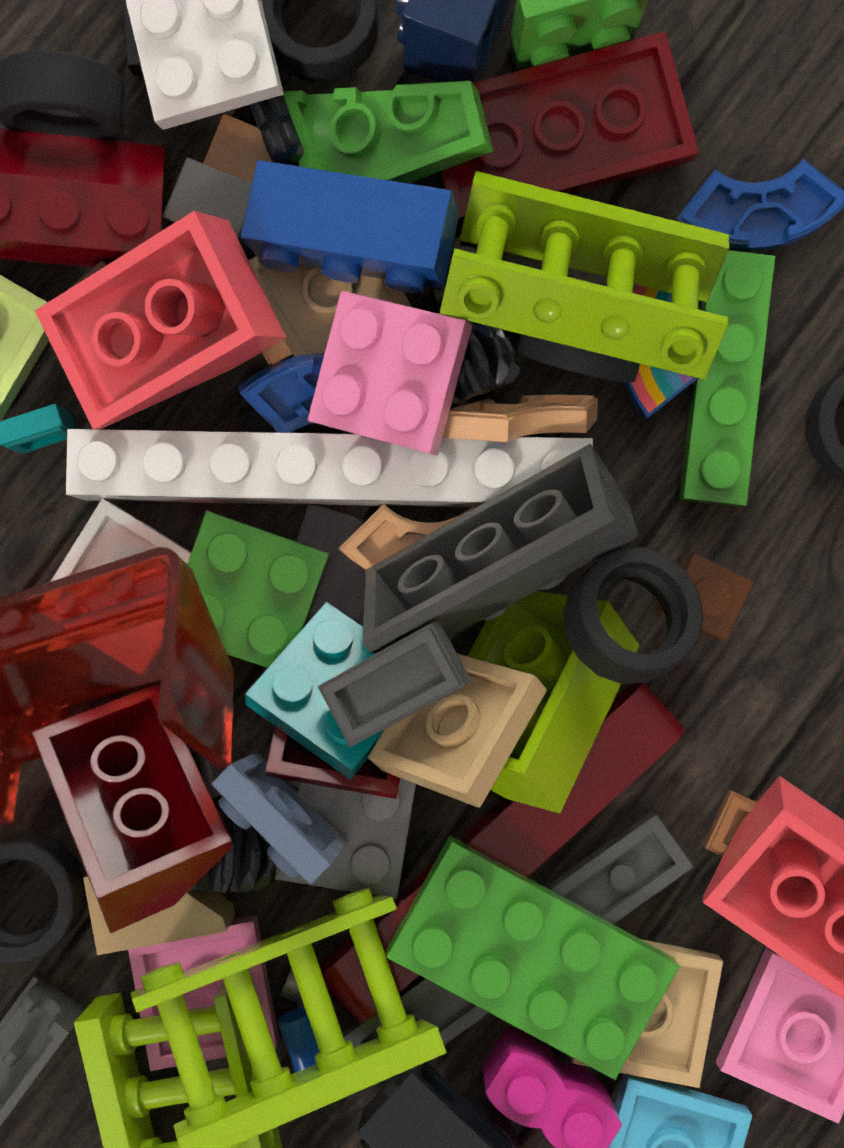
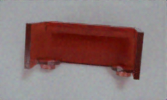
M165 547L153 548L0 598V825L13 823L20 765L41 758L32 732L67 719L69 706L161 680L158 722L217 768H224L231 764L233 667L191 567L173 550Z

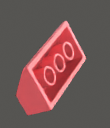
M779 776L757 801L751 813H747L738 825L703 895V903L844 1000V820Z

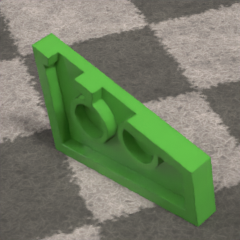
M471 81L396 85L393 90L361 92L356 87L334 88V93L308 95L303 90L283 91L284 100L304 149L303 156L298 161L299 167L411 183L493 152L479 90Z

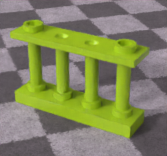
M476 171L460 236V241L478 245L476 254L454 249L440 314L705 380L728 327V317L698 310V301L708 302L729 250V234ZM508 252L543 261L541 270L503 261V253ZM572 268L607 277L606 286L567 277L568 269ZM636 284L672 293L671 302L633 293V285Z
M370 888L361 889L332 901L336 912L186 971H183L181 963L178 961L152 970L140 977L143 988L130 992L136 1013L157 1005L189 1103V1107L184 1110L186 1119L173 1125L180 1148H230L447 1053L437 1026L423 1019L415 1021L414 1015H406L373 920L397 909L392 896L377 895L372 897ZM349 929L381 1025L376 1029L378 1038L355 1048L351 1040H344L312 946L313 942ZM286 953L319 1052L314 1055L315 1065L293 1074L290 1073L288 1067L281 1068L248 969ZM220 979L224 981L255 1075V1079L250 1082L252 1091L228 1102L225 1101L224 1095H216L183 995Z
M223 982L213 997L215 1005L189 1009V1013L197 1036L221 1032L229 1068L208 1072L216 1095H236L237 1098L252 1091L250 1082L255 1079V1075ZM121 992L96 997L75 1020L74 1026L103 1148H180L178 1141L163 1143L159 1137L154 1136L149 1113L153 1108L188 1103L181 1078L177 1076L148 1081L145 1076H140L135 1056L136 1046L168 1041L161 1016L155 1015L133 1019L130 1014L125 1013ZM276 1127L230 1148L283 1147L279 1129Z

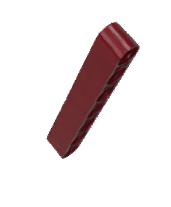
M634 683L614 699L560 814L504 798L458 840L528 877L664 755L680 739L685 731V727L645 683ZM435 861L398 893L397 899H393L396 910L373 919L385 955L387 945ZM350 937L320 966L328 991L358 1024H363L377 1014V1010L352 937ZM387 958L395 984L400 993L419 975Z

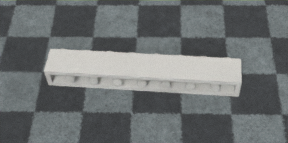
M67 429L66 495L85 501H101L103 498L109 501L358 506H382L385 504L386 506L471 508L473 505L475 507L482 505L591 443L593 446V438L518 437L509 442L442 437L438 456L358 434Z

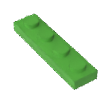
M728 250L708 302L702 301L701 310L728 317V327L705 380L697 378L692 383L679 500L739 508L747 506L775 256Z

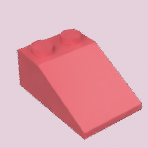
M197 211L186 215L35 310L93 430L107 427L232 370L287 338L229 220Z

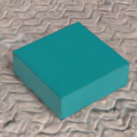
M52 404L0 421V445L25 454L67 440V429L78 428L72 412L57 404Z

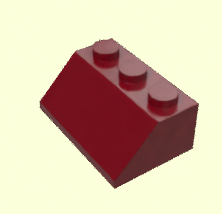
M0 128V259L94 267L102 260L108 265L161 232L165 146Z
M158 684L32 732L110 934L174 906L232 848L230 836Z

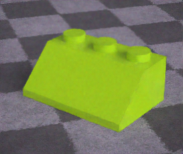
M535 591L511 604L500 616L486 620L468 657L535 675L547 689L491 790L506 799L560 814L621 684L598 676L578 659L566 637L563 612L568 596ZM597 600L599 620L608 636L622 648L636 653L639 648L638 642L609 601Z

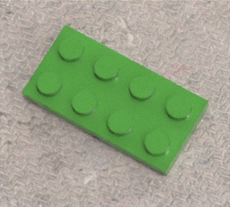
M451 835L386 947V957L614 1080H616L680 968L674 957Z

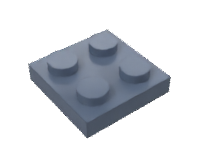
M259 752L230 764L211 784L222 795L218 800L221 809L241 828L248 830L253 826L271 845L267 849V853L282 872L292 879H297L301 875L312 885L333 863L348 842L285 779L265 775L268 761Z

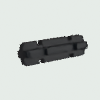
M283 95L250 104L271 161L286 165L290 162H298L303 156L304 149Z

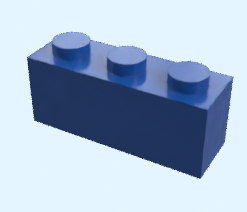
M257 160L240 237L259 258L258 262L270 269L282 272H296L298 265L321 268V273L324 276L337 281L357 283L362 275L385 279V285L394 290L419 294L423 293L425 286L444 289L459 219V211L451 190Z

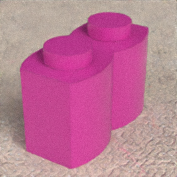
M506 1027L482 1063L485 1091L492 1104L504 1116L520 1125L530 1128H541L545 1137L555 1148H608L622 1127L611 1095L599 1078L576 1064L558 1062L555 1054L546 1043L521 1029Z

